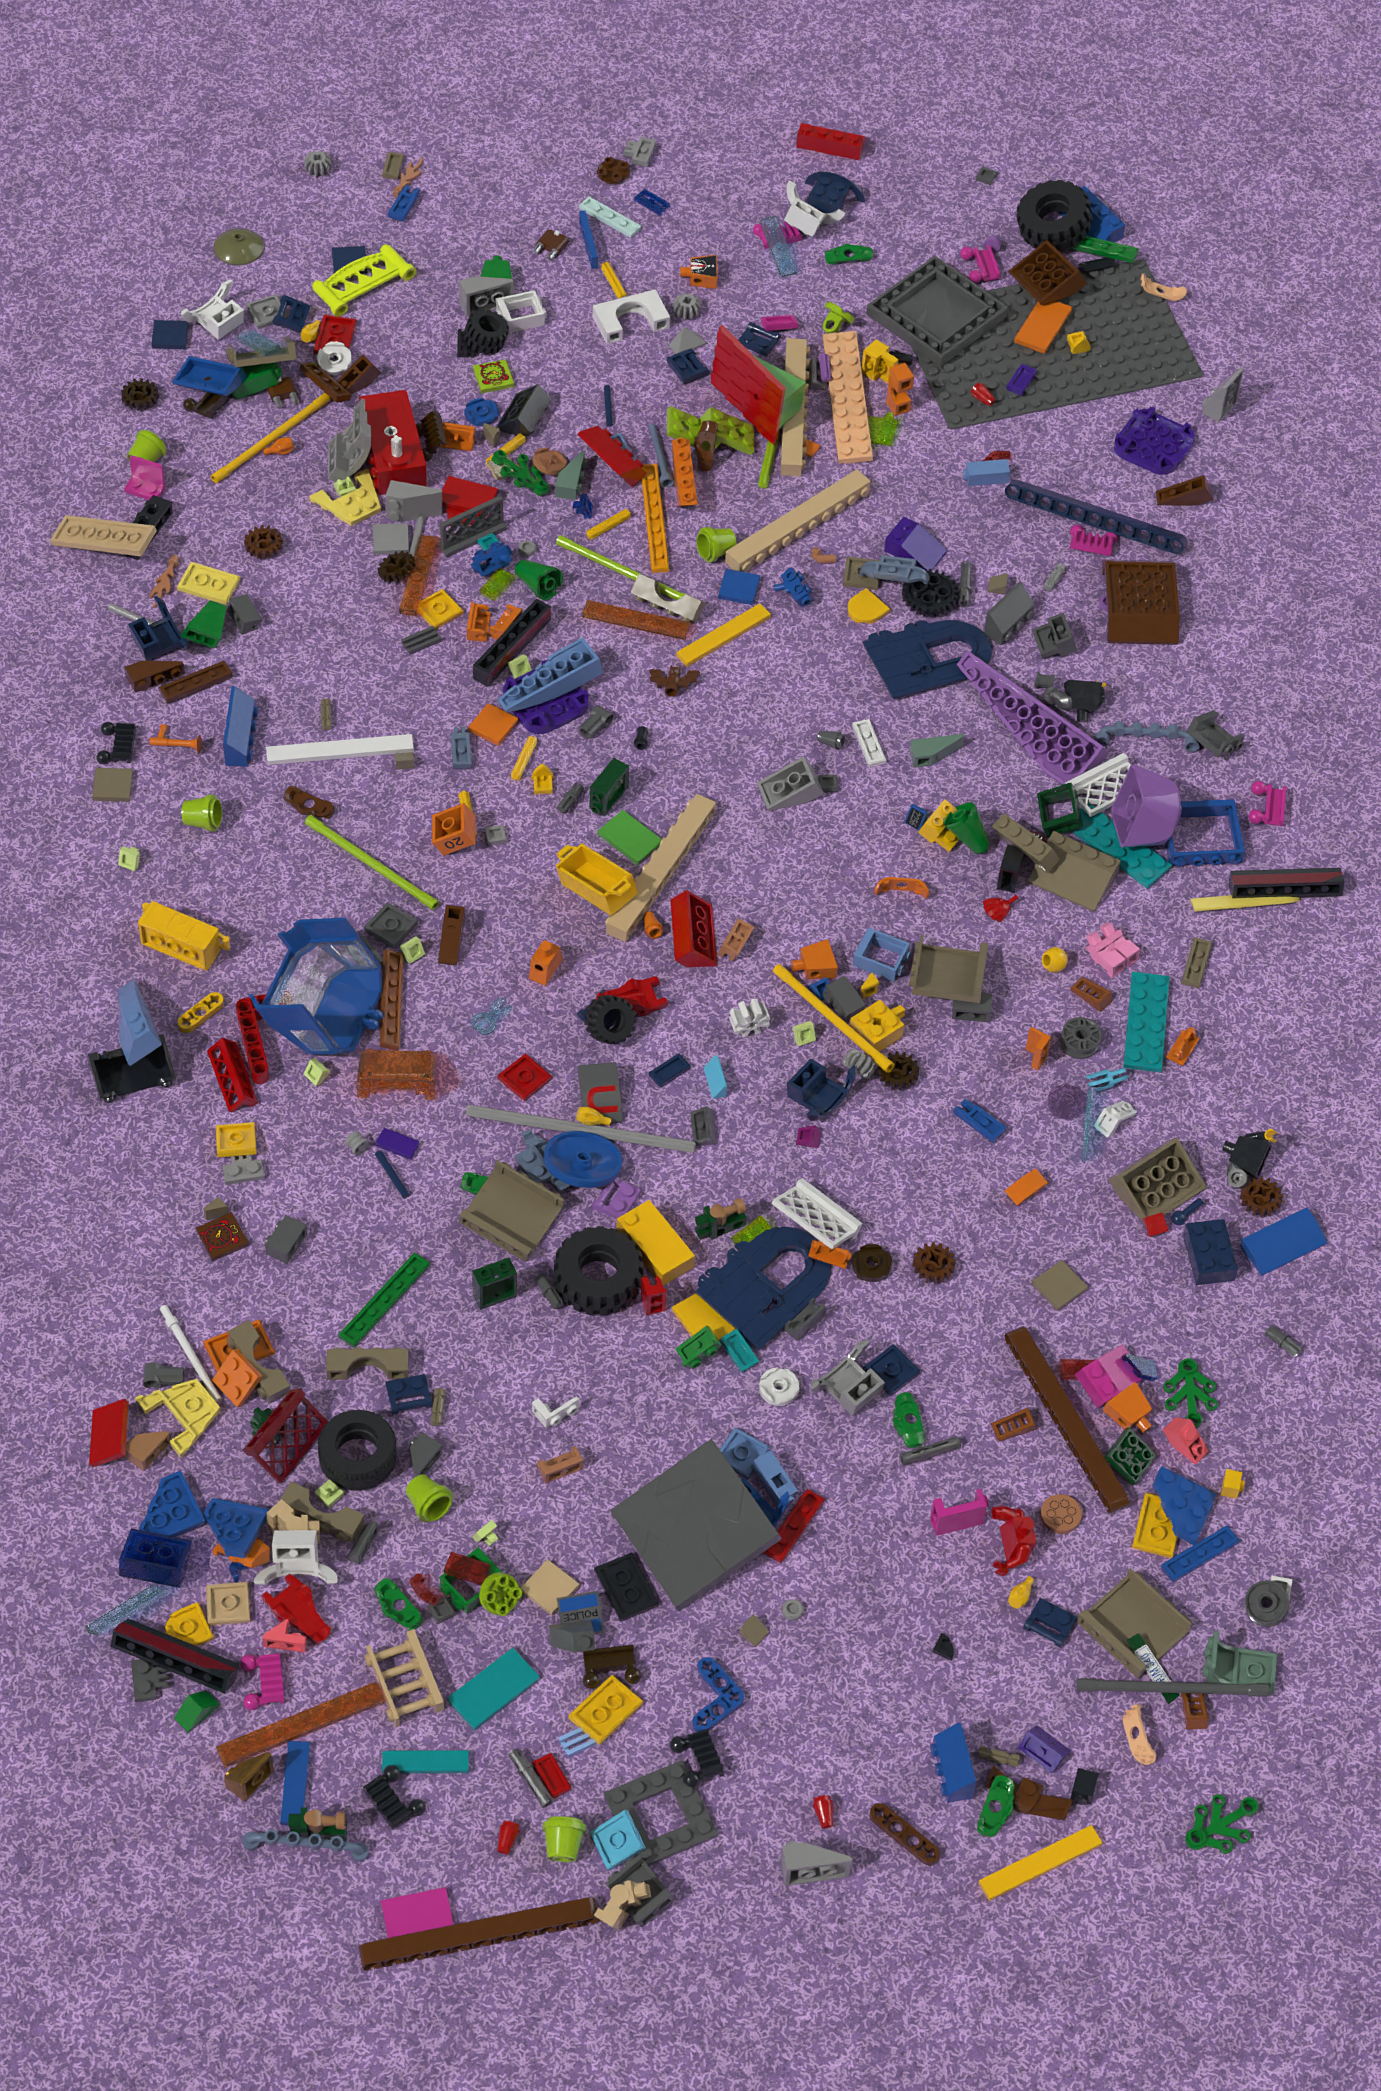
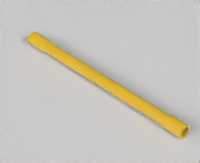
M326 393L320 395L311 404L226 466L214 472L210 476L212 481L216 484L219 483L232 471L299 422L330 402L329 395Z
M777 964L774 967L773 973L791 986L850 1038L885 1072L888 1073L894 1068V1063L859 1035L793 977L784 966Z

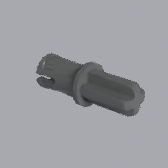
M576 782L568 792H565L564 798L557 806V810L560 813L566 812L572 804L577 802L578 796L584 791L582 784Z
M546 1274L538 1275L535 1281L542 1290V1296L547 1298L553 1309H560L563 1301L557 1293L556 1286L551 1284Z
M1273 1325L1266 1330L1265 1335L1277 1343L1279 1348L1282 1347L1294 1357L1301 1354L1302 1347L1291 1340L1288 1334H1283Z

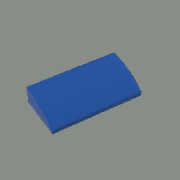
M188 356L172 383L227 396L242 384L247 375L241 367ZM205 377H211L208 381L204 380Z
M1306 1207L1243 1238L1240 1247L1260 1275L1263 1276L1326 1245L1327 1241L1316 1219Z

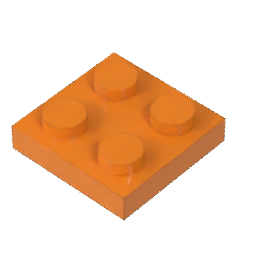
M233 1349L212 1381L236 1407H241L263 1376L238 1349Z

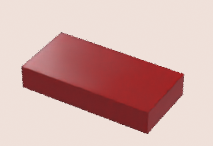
M552 1753L532 1762L537 1774L553 1799L572 1790Z

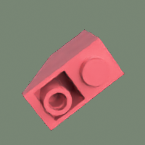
M1175 1417L1163 1429L1170 1444L1194 1464H1197L1209 1452L1190 1419Z

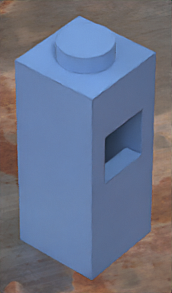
M1007 459L967 462L966 469L963 470V479L967 480L968 486L1009 483L1010 469Z
M770 1450L756 1458L751 1468L775 1504L779 1505L780 1497L787 1491L789 1492V1504H791L795 1500L794 1497L798 1490L772 1451Z

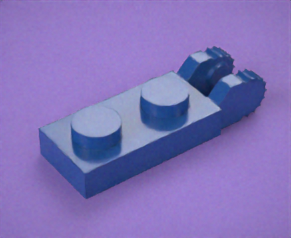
M406 185L390 208L388 217L404 222L420 194V188L416 187L412 194H410L411 187Z
M964 1099L961 1105L969 1113L958 1106L953 1109L956 1116L964 1120V1122L992 1143L1006 1132V1127L967 1099Z

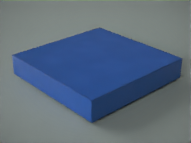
M725 569L718 599L753 605L760 575Z

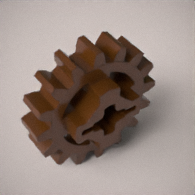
M261 525L259 529L255 526L254 531L248 530V534L245 535L244 546L246 547V552H250L251 557L256 555L257 559L260 556H263V559H266V556L273 558V553L278 555V550H282L283 541L281 533L277 532L276 528L271 530L269 525L267 528Z
M1260 1176L1259 1180L1252 1177L1251 1182L1247 1181V1184L1241 1188L1239 1197L1242 1200L1241 1205H1247L1246 1211L1252 1210L1253 1216L1256 1213H1259L1260 1217H1263L1264 1213L1271 1216V1212L1276 1213L1278 1208L1281 1207L1283 1194H1280L1281 1188H1276L1277 1182L1271 1184L1270 1178L1264 1181L1262 1176Z
M932 1242L930 1247L925 1243L923 1249L918 1247L917 1253H914V1260L912 1262L914 1273H919V1279L925 1277L926 1283L929 1280H933L934 1284H936L937 1280L943 1283L945 1277L950 1279L951 1273H954V1266L956 1264V1260L953 1259L954 1253H949V1247L943 1249L941 1243L938 1247L935 1246L934 1242Z

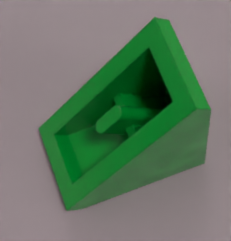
M207 1690L190 1694L185 1699L174 1719L189 1733L216 1710L220 1703Z

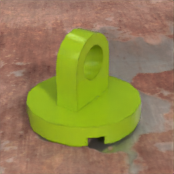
M826 302L824 308L829 314L823 322V330L825 332L837 333L844 322L852 325L855 319L850 313H845L841 307L832 302ZM834 322V327L832 329H828L830 323Z

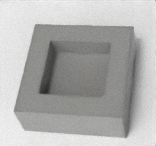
M503 825L485 827L488 846L506 843Z

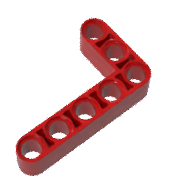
M283 991L277 1005H291L288 992ZM266 994L254 997L262 1004ZM250 997L236 1002V1016L252 1080L254 1083L262 1085L269 1080L268 1063L257 1020H261L263 1017L256 1010Z

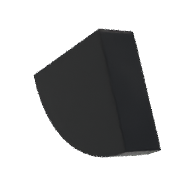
M941 1632L933 1653L952 1661L954 1656L953 1645L949 1637Z

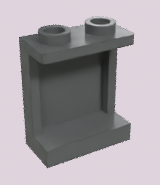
M1212 710L1193 718L1187 733L1218 758L1240 750L1244 744L1245 735L1240 734L1232 737L1215 723L1219 713Z
M640 1855L636 1858L631 1857L625 1863V1867L619 1872H613L605 1883L610 1890L615 1885H624V1881L628 1880L637 1884L645 1882V1884L649 1885L651 1898L641 1900V1906H630L627 1909L640 1927L647 1924L675 1900Z

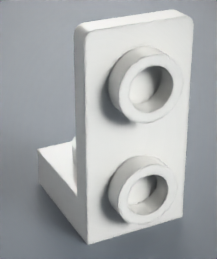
M1121 1101L1104 1108L1094 1127L1109 1138L1113 1135L1121 1121L1135 1116L1137 1111L1133 1109L1131 1104Z
M576 1396L551 1412L550 1407L546 1403L543 1404L538 1398L532 1402V1412L547 1429L550 1426H557L567 1415H574L579 1409L580 1400Z

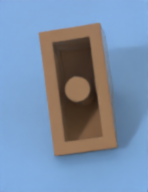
M160 1431L137 1434L133 1439L126 1442L125 1458L145 1471L170 1444L169 1432Z

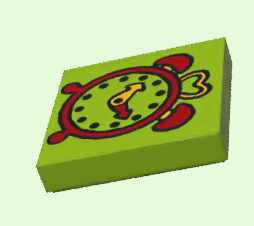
M506 359L473 365V372L481 394L514 388V382Z

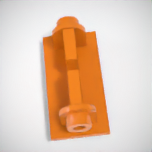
M1189 1027L1185 1031L1182 1030L1167 1054V1059L1181 1066L1185 1064L1200 1039L1196 1036V1030L1193 1027Z
M818 1239V1241L812 1240L808 1257L846 1269L847 1262L850 1260L852 1253L848 1252V1249L844 1250L838 1247L831 1249Z

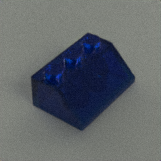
M131 1529L119 1558V1576L181 1588L187 1571L192 1540Z

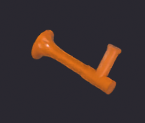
M165 724L160 725L157 737H150V745L190 747L195 749L198 754L202 747L201 735H198L193 740L164 738L168 726Z

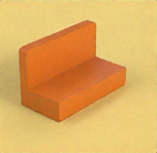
M1031 1027L1028 1032L1025 1050L1034 1054L1031 1067L1038 1071L1047 1058L1051 1036Z

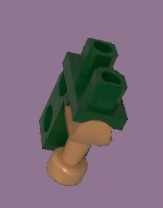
M741 1197L733 1201V1204L722 1207L720 1204H714L711 1209L709 1205L703 1207V1214L695 1217L697 1224L695 1232L698 1238L703 1239L709 1236L711 1240H714L717 1236L746 1226L747 1217L745 1212H747V1209Z
M301 1807V1814H289L288 1827L290 1832H297L299 1837L309 1838L312 1834H318L321 1839L331 1840L334 1836H340L343 1841H347L348 1821L345 1812H337L336 1816L322 1815L318 1809L308 1811L307 1807Z

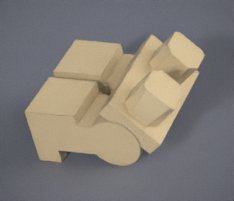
M282 1499L267 1512L268 1530L273 1535L274 1531L316 1530L317 1544H320L319 1521H308V1515H301V1518L295 1516L294 1510Z
M631 1880L624 1881V1885H615L611 1889V1899L604 1910L598 1908L594 1916L611 1927L620 1930L629 1916L626 1912L628 1907L641 1906V1900L651 1898L649 1885L645 1884V1882L637 1884Z

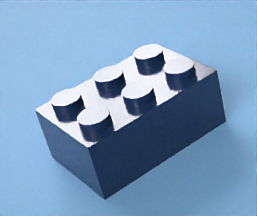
M1225 1219L1186 1223L1183 1237L1196 1285L1235 1281L1238 1267Z

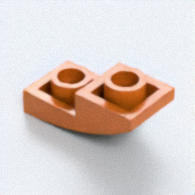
M1035 1168L1008 1187L1005 1193L1018 1207L1031 1195L1034 1196L1048 1182Z

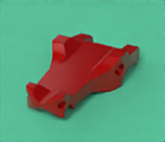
M657 976L643 980L631 978L620 988L606 990L604 993L598 992L596 1000H598V996L612 995L625 999L633 1006L631 1010H634L640 1017L668 1006L667 998L664 997L657 1000L652 988L660 984Z
M289 1573L284 1577V1580L290 1586L273 1598L267 1591L261 1595L264 1603L271 1609L279 1622L288 1619L289 1625L298 1628L314 1645L322 1643L330 1636L331 1628L325 1624L317 1613L311 1589Z

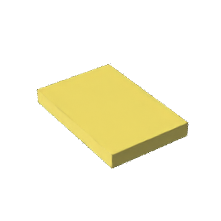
M191 562L180 580L177 590L227 605L229 598L240 581V576Z

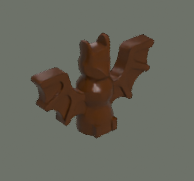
M671 665L669 676L665 678L660 669L649 670L651 674L650 681L655 682L658 689L665 687V694L669 697L677 696L680 687L688 689L690 684L697 683L700 671L689 670L683 678H679L681 666L672 667Z

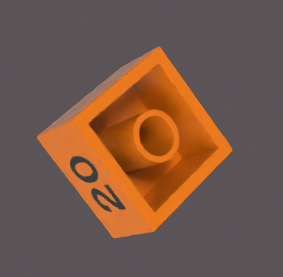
M465 803L432 815V844L443 856L476 844L475 814Z

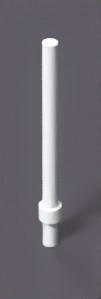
M167 1305L161 1306L160 1311L166 1319L167 1327L175 1334L211 1397L216 1403L220 1402L222 1398L180 1329L178 1319L172 1315Z

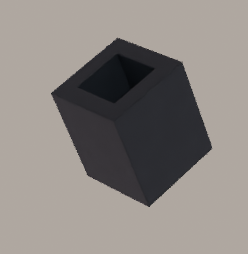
M1078 1768L1070 1799H1073L1075 1803L1080 1805H1091L1099 1773Z

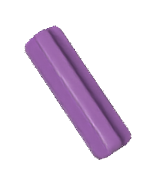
M822 353L819 356L822 382L829 383L831 380L829 355Z

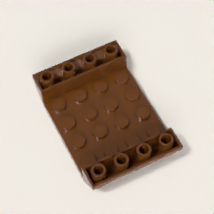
M1102 559V574L1105 575L1108 612L1107 643L1178 644L1180 613L1175 562Z

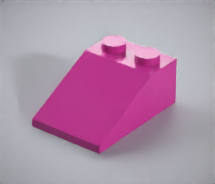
M1123 1344L1096 1359L1075 1374L1097 1408L1107 1403L1134 1382L1138 1383L1145 1378Z

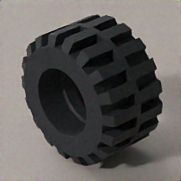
M480 309V311L475 310L474 313L470 314L463 336H465L464 340L467 342V345L471 346L474 351L477 350L478 353L489 355V353L495 354L503 348L509 333V325L502 315L497 314L498 312H493L490 309Z
M612 995L598 996V1000L593 999L591 1001L592 1005L587 1006L588 1013H584L587 1020H584V1025H588L585 1029L591 1033L590 1036L599 1042L616 1045L619 1042H625V1037H631L632 1034L630 1032L635 1030L636 1027L633 1024L637 1023V1019L634 1018L636 1012L631 1010L633 1006L627 1000ZM614 1009L617 1015L616 1023L613 1028L606 1030L604 1016L609 1010Z

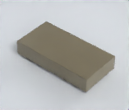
M388 152L382 178L399 179L404 154Z

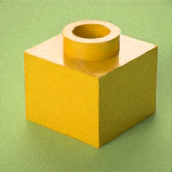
M1226 1469L1220 1496L1237 1499L1238 1493H1243L1245 1481L1241 1480L1242 1472Z

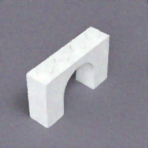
M656 289L593 305V319L606 344L622 341L623 329L618 321V317L625 313L633 312L643 315L654 332L670 328V316Z

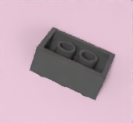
M1018 582L987 612L984 634L999 645H1002L1005 641L1008 642L1012 638L1013 633L1020 631L1026 621H1030L1034 616V602L1021 582Z

